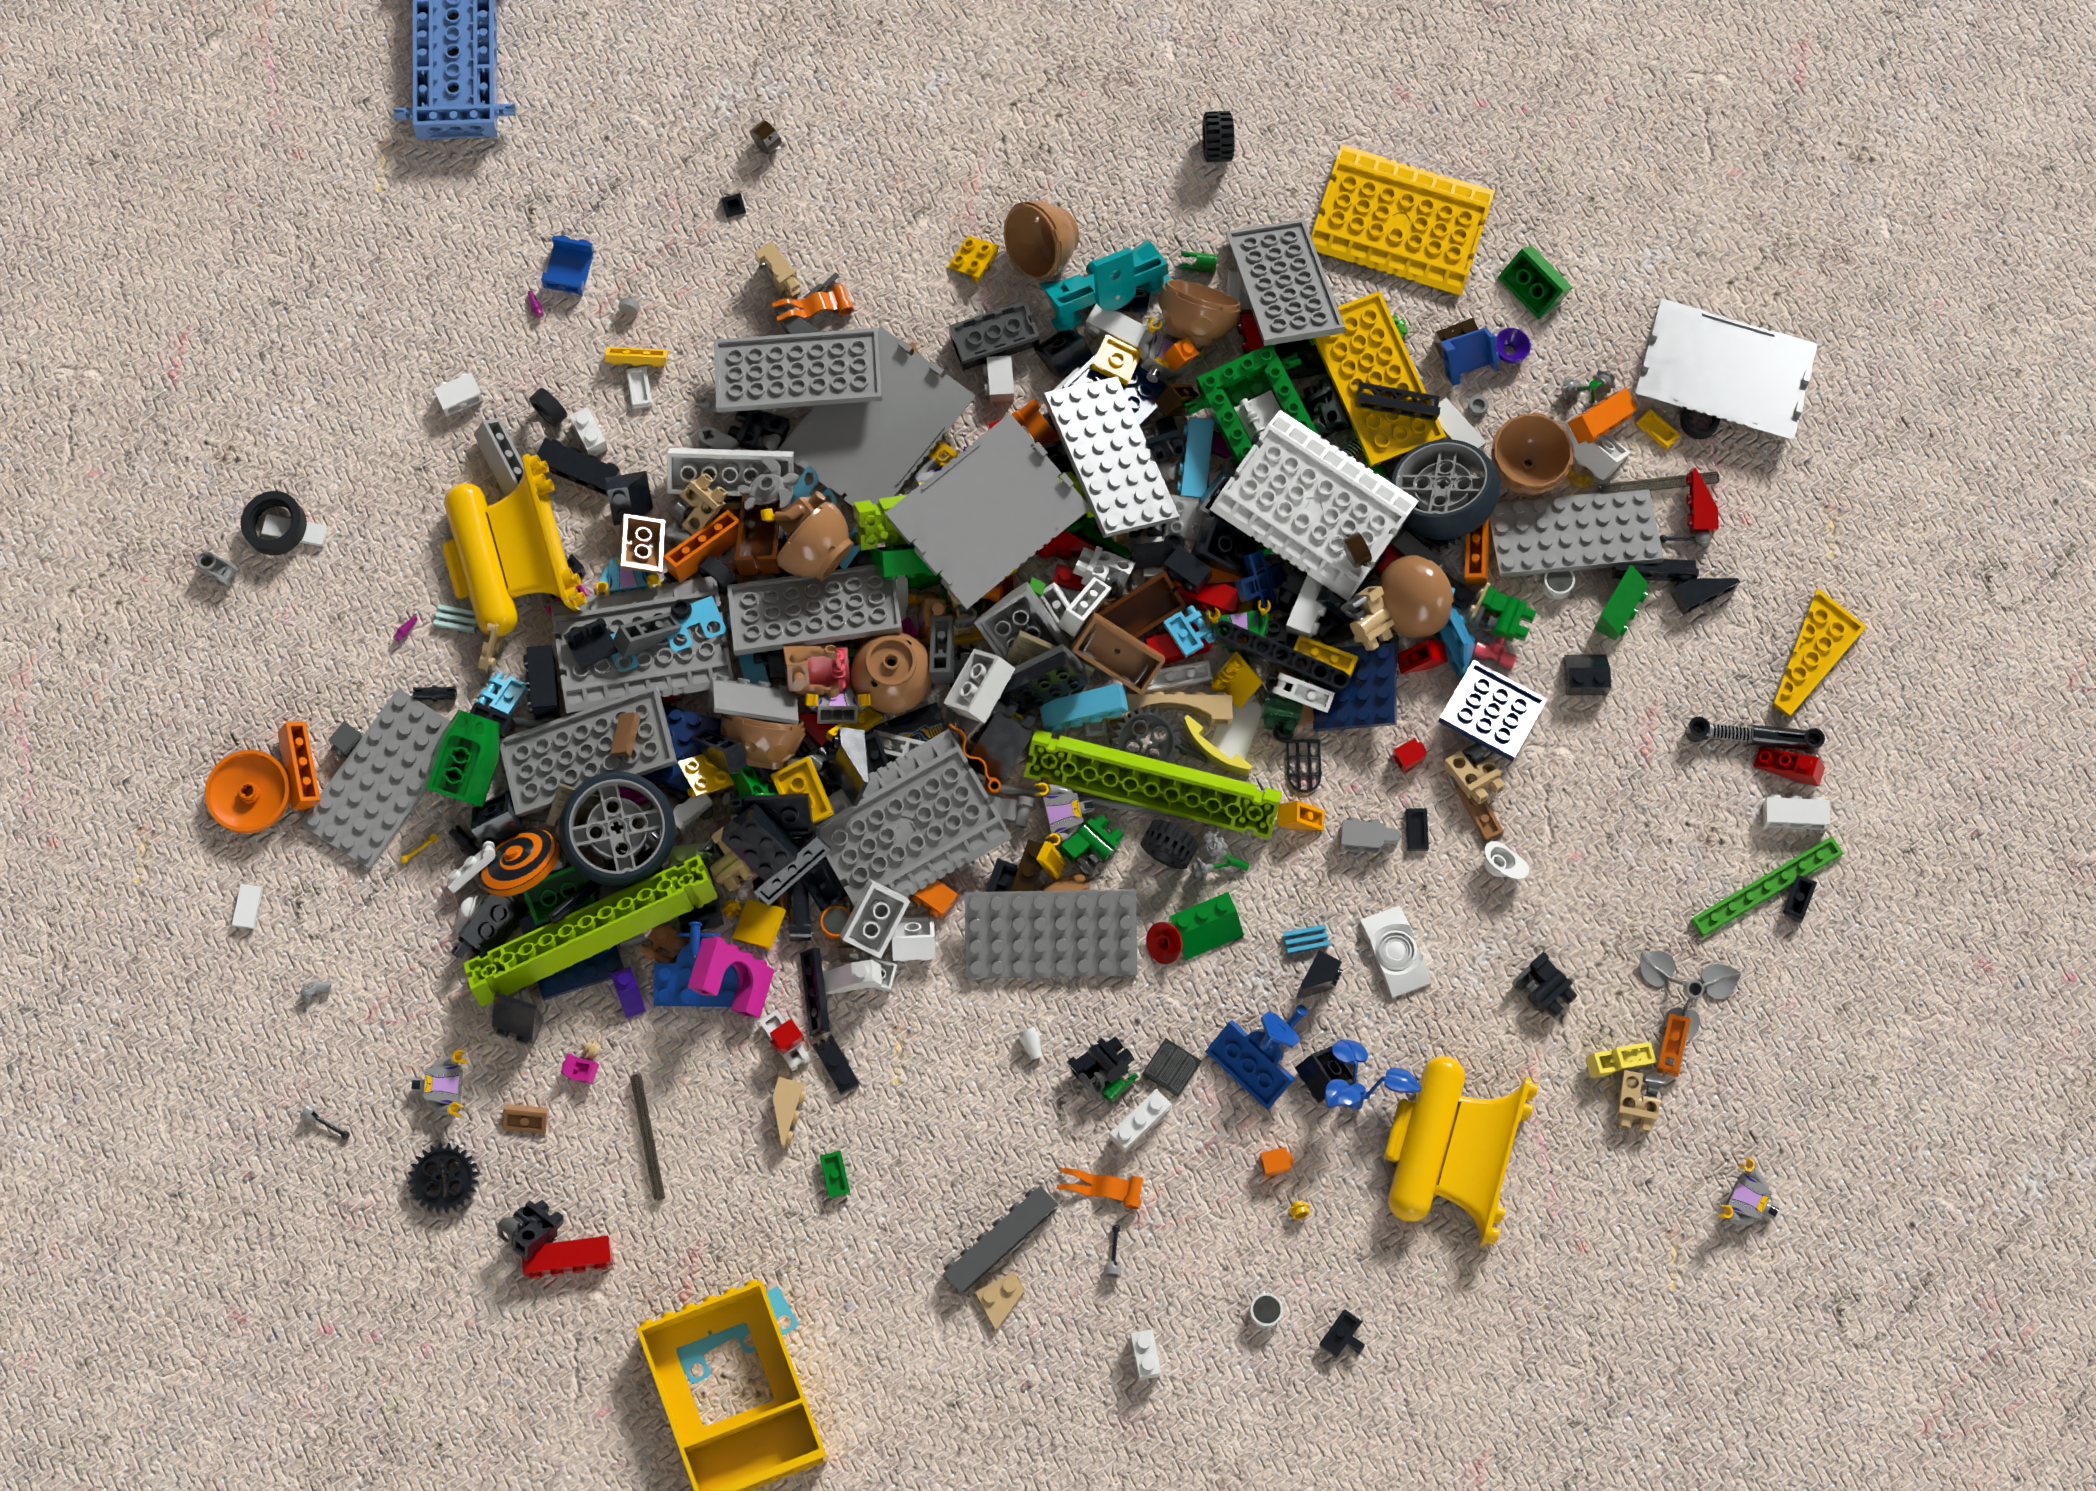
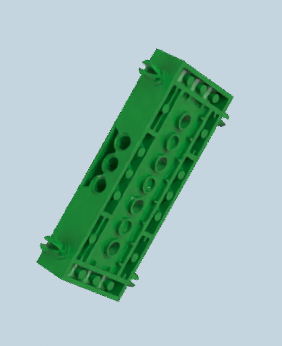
M1272 345L1263 346L1197 377V390L1201 397L1185 403V408L1189 409V416L1204 408L1208 409L1237 468L1253 447L1234 410V407L1241 405L1239 402L1247 398L1249 401L1271 390L1284 413L1318 434L1286 373V370L1301 364L1300 358L1296 359V352L1280 360ZM1263 543L1257 545L1258 550H1263L1264 556L1273 553L1272 549L1265 547ZM1285 560L1287 565L1291 564L1289 560Z

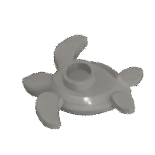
M765 457L761 461L769 469V473L758 476L750 486L740 485L737 488L742 495H746L744 504L746 510H751L755 504L768 505L779 499L780 508L786 509L792 498V494L787 487L793 486L799 481V475L795 473H788L781 477L780 464L772 458Z

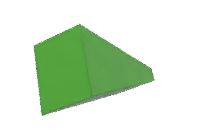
M1032 577L1028 583L1036 595L1040 597L1043 595L1046 584Z

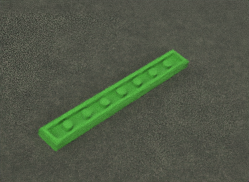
M1831 836L1693 917L1690 921L1701 938L1793 885L1797 874L1806 877L1839 858L1844 853Z

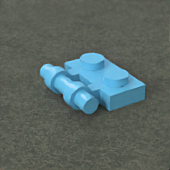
M1193 605L1186 609L1189 614L1186 618L1180 611L1163 621L1164 627L1185 658L1203 648L1204 644L1200 639L1205 638L1209 644L1215 641L1210 626H1206L1202 620L1201 613L1196 611ZM1195 623L1200 631L1195 632L1190 624Z
M497 672L494 677L489 679L486 689L480 692L476 703L483 706L486 703H491L489 708L510 716L527 691L526 683L512 676L503 681L504 675ZM499 689L497 695L493 694L495 690Z

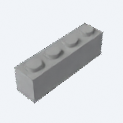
M501 419L482 421L473 435L506 497L517 487L522 478L523 462Z

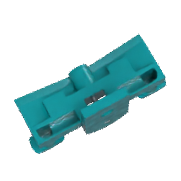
M1146 240L1132 250L1128 247L1101 259L1092 260L1086 267V272L1089 275L1087 277H1082L1078 274L1064 280L1039 283V286L1047 294L1055 311L1056 318L1051 321L1053 326L1057 330L1065 331L1074 328L1081 322V315L1077 312L1079 309H1085L1086 306H1092L1093 303H1097L1101 309L1108 311L1120 309L1133 299L1136 294V287L1142 285L1147 293L1157 294L1161 292L1166 281L1171 278L1167 276L1169 274L1168 263L1149 240Z

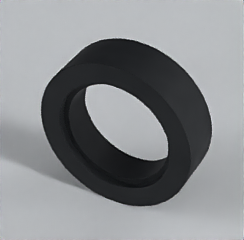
M268 491L254 497L247 504L241 516L240 526L243 536L255 550L265 555L276 556L291 551L300 543L306 531L307 520L303 509L293 497L281 491ZM277 506L290 510L292 517L291 525L284 535L274 540H264L257 536L256 523L264 511Z

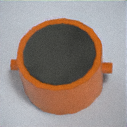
M842 906L828 907L821 916L823 934L828 939L839 941L840 934L850 916V912Z

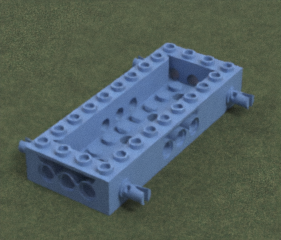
M413 0V105L410 108L394 107V120H413V128L417 140L498 137V116H516V104H497V0ZM452 13L459 15L456 20L448 19ZM452 49L459 51L456 56L448 55ZM451 86L459 87V90L455 93L448 91Z

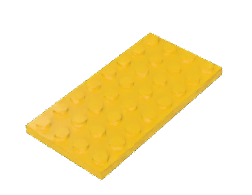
M1381 291L1338 306L1345 326V333L1313 338L1370 467L1407 454L1424 443L1445 439L1446 435L1438 418L1436 421L1355 407L1359 382L1427 393ZM1362 388V393L1374 395L1371 390ZM1390 393L1381 395V397L1394 399ZM1407 396L1401 399L1403 401L1414 402L1411 397ZM1424 400L1421 403L1432 406L1430 400Z

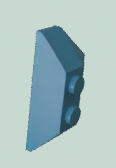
M1451 608V617L1448 623L1435 635L1438 641L1444 642L1447 658L1460 680L1467 671L1475 647V639L1471 633H1468L1463 616L1459 615L1456 609Z

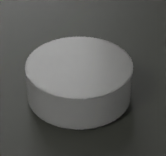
M622 298L618 308L621 312L634 316L637 315L640 305L633 299Z
M1474 396L1468 403V412L1474 417L1484 416L1489 408L1487 399L1482 396Z

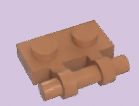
M662 923L654 927L647 937V940L652 942L653 945L648 947L642 944L639 951L645 954V957L649 960L674 963L681 949L690 944V939L685 936H676L677 931ZM661 948L668 952L669 955L665 957L658 953V950Z

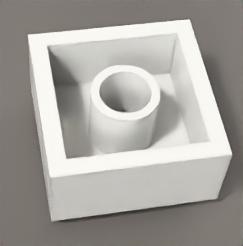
M871 958V960L881 964L882 986L871 988L891 993L898 968L897 964Z

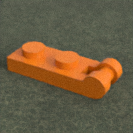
M1669 1014L1657 1073L1664 1074L1666 1072L1671 1073L1674 1077H1679L1691 1018ZM1667 1057L1675 1059L1674 1065L1666 1064Z

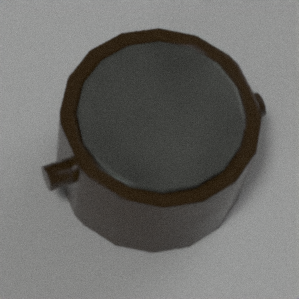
M762 120L749 131L755 144L766 154H770L782 144L777 131L765 120Z
M1359 532L1353 535L1347 534V538L1342 540V545L1349 561L1354 568L1362 565L1364 567L1367 566V563L1372 561V555L1364 538Z

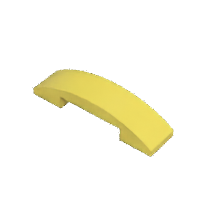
M1186 715L1184 718L1185 730L1192 743L1203 755L1227 771L1246 776L1251 774L1252 765L1237 753L1232 759L1223 754L1201 736L1203 734V727Z

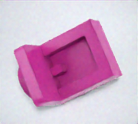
M568 1053L562 1064L561 1074L573 1081L593 1084L599 1064L595 1061L577 1058L573 1054Z

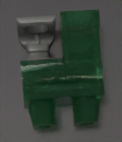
M1268 674L1265 682L1268 694L1264 695L1260 716L1263 719V728L1274 730L1276 722L1283 723L1282 732L1293 734L1301 719L1303 704L1286 697L1281 698L1278 694L1272 693L1279 679H1277L1278 675ZM1296 678L1307 683L1309 682V680ZM1287 682L1286 691L1290 692L1292 684Z

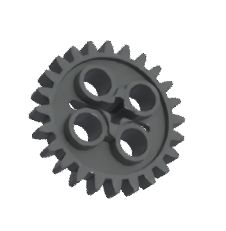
M1147 706L1146 712H1143L1141 707H1139L1137 714L1130 710V718L1125 714L1123 715L1124 723L1118 721L1121 729H1114V732L1119 735L1112 738L1113 741L1118 742V744L1113 746V749L1131 753L1128 751L1127 746L1131 742H1136L1139 745V750L1132 754L1140 755L1143 748L1141 738H1146L1149 725L1153 723L1154 726L1150 734L1152 743L1147 744L1144 757H1148L1147 753L1150 749H1157L1159 756L1156 760L1168 762V759H1176L1172 753H1179V749L1175 745L1181 744V741L1176 740L1175 737L1180 736V732L1173 731L1178 726L1177 724L1170 725L1173 718L1165 719V711L1159 715L1158 708L1154 712H1150V707ZM1138 722L1146 725V729L1142 733L1134 730V725ZM1155 730H1165L1166 736L1163 739L1155 738Z

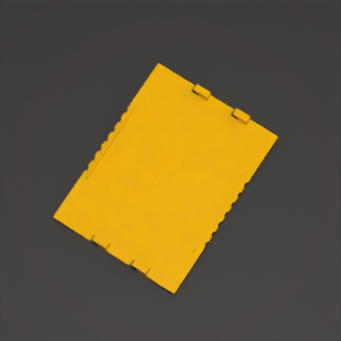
M1341 145L1311 234L1316 251L1462 296L1495 191L1455 178H1446L1445 175H1436L1435 172H1426L1425 169L1420 168L1419 170L1415 166L1410 165L1409 167L1402 162L1400 164L1392 159L1390 161L1382 156Z

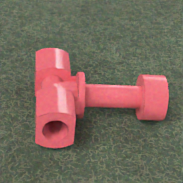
M1498 636L1495 643L1492 642L1489 645L1477 641L1472 656L1486 660L1487 657L1496 660L1499 666L1510 670L1513 668L1517 655L1505 651L1506 648L1503 646L1505 638Z

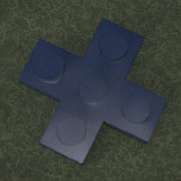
M1262 549L1244 555L1243 558L1248 576L1235 582L1240 602L1255 598L1258 613L1261 612L1257 605L1259 600H1261V608H1266L1268 606L1267 601L1270 602L1271 608L1267 612L1268 614L1278 610L1273 589L1281 586L1283 581L1286 582L1282 564H1274L1267 568Z

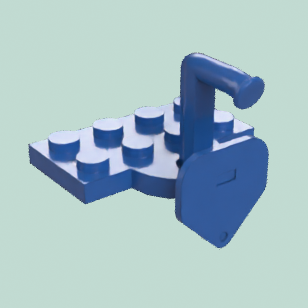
M690 922V932H676V936H690V944L681 949L676 963H654V1006L732 1007L738 987V974L733 964H730L725 970L717 996L702 995L688 988L702 938L720 936V933L700 932L702 924L700 922Z
M1298 1005L1296 1011L1286 1022L1277 1014L1267 1012L1261 1017L1264 1029H1256L1249 1034L1231 1020L1205 1052L1262 1106L1269 1110L1295 1080L1280 1065L1284 1053L1283 1045L1292 1048L1298 1044L1300 1037L1293 1028L1303 1016L1307 1015L1308 1010L1305 1006Z

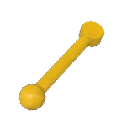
M431 834L430 839L409 854L401 856L400 861L407 863L409 858L431 842H437V834Z

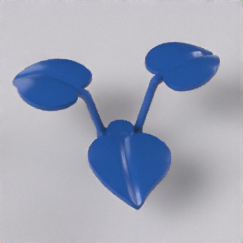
M1345 1039L1338 1040L1333 1045L1332 1054L1334 1058L1345 1064L1353 1063L1354 1070L1352 1085L1349 1086L1346 1081L1341 1079L1331 1080L1327 1084L1325 1099L1328 1108L1348 1106L1354 1110L1361 1109L1364 1100L1369 1099L1370 1095L1382 1082H1384V1086L1394 1092H1421V1086L1413 1074L1402 1068L1388 1069L1386 1076H1382L1366 1092L1364 1085L1356 1083L1358 1062H1366L1368 1058V1052L1365 1047L1356 1041Z

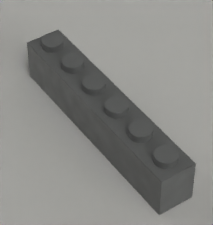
M1041 1185L1037 1189L1035 1187L1031 1188L1025 1194L1026 1199L1023 1202H1016L1008 1210L1010 1213L1005 1218L1001 1216L992 1224L994 1226L992 1230L988 1233L986 1231L981 1233L976 1239L978 1242L972 1248L970 1245L967 1246L960 1253L961 1258L956 1262L952 1260L944 1267L943 1277L960 1296L1058 1209V1204Z

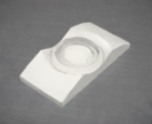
M1400 906L1360 920L1391 998L1432 983L1424 958L1416 945L1410 925Z

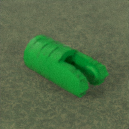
M1181 251V256L1185 258H1196V265L1183 263L1180 264L1179 269L1216 272L1217 255Z
M1136 1073L1130 1074L1124 1082L1120 1078L1114 1083L1107 1081L1101 1095L1108 1102L1113 1103L1138 1078V1075Z

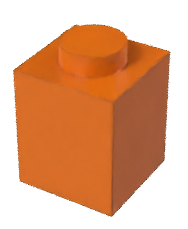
M1186 337L1173 344L1163 356L1175 372L1188 365L1199 355V352L1189 337Z
M1286 1147L1262 1152L1259 1156L1264 1178L1288 1173L1291 1170V1165H1294L1291 1152L1287 1153Z

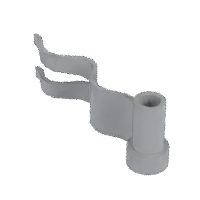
M987 793L990 802L993 803L1001 819L1015 821L1014 826L1027 828L1030 810L1034 806L1035 799L1027 796H1018V800L1004 799Z

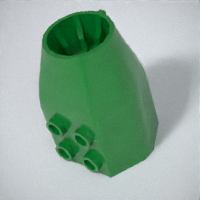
M458 710L437 741L422 788L483 807L498 764L500 723Z

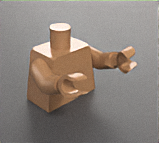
M804 644L783 646L785 678L790 692L794 691L796 694H828L830 698H835L839 695L838 683L832 684L829 687L809 683L807 659L826 656L833 660L837 659L836 647L834 645H828L825 649L818 646L805 647Z

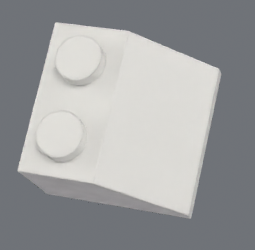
M903 916L892 936L893 961L906 962L909 960L927 961L936 959L933 916Z

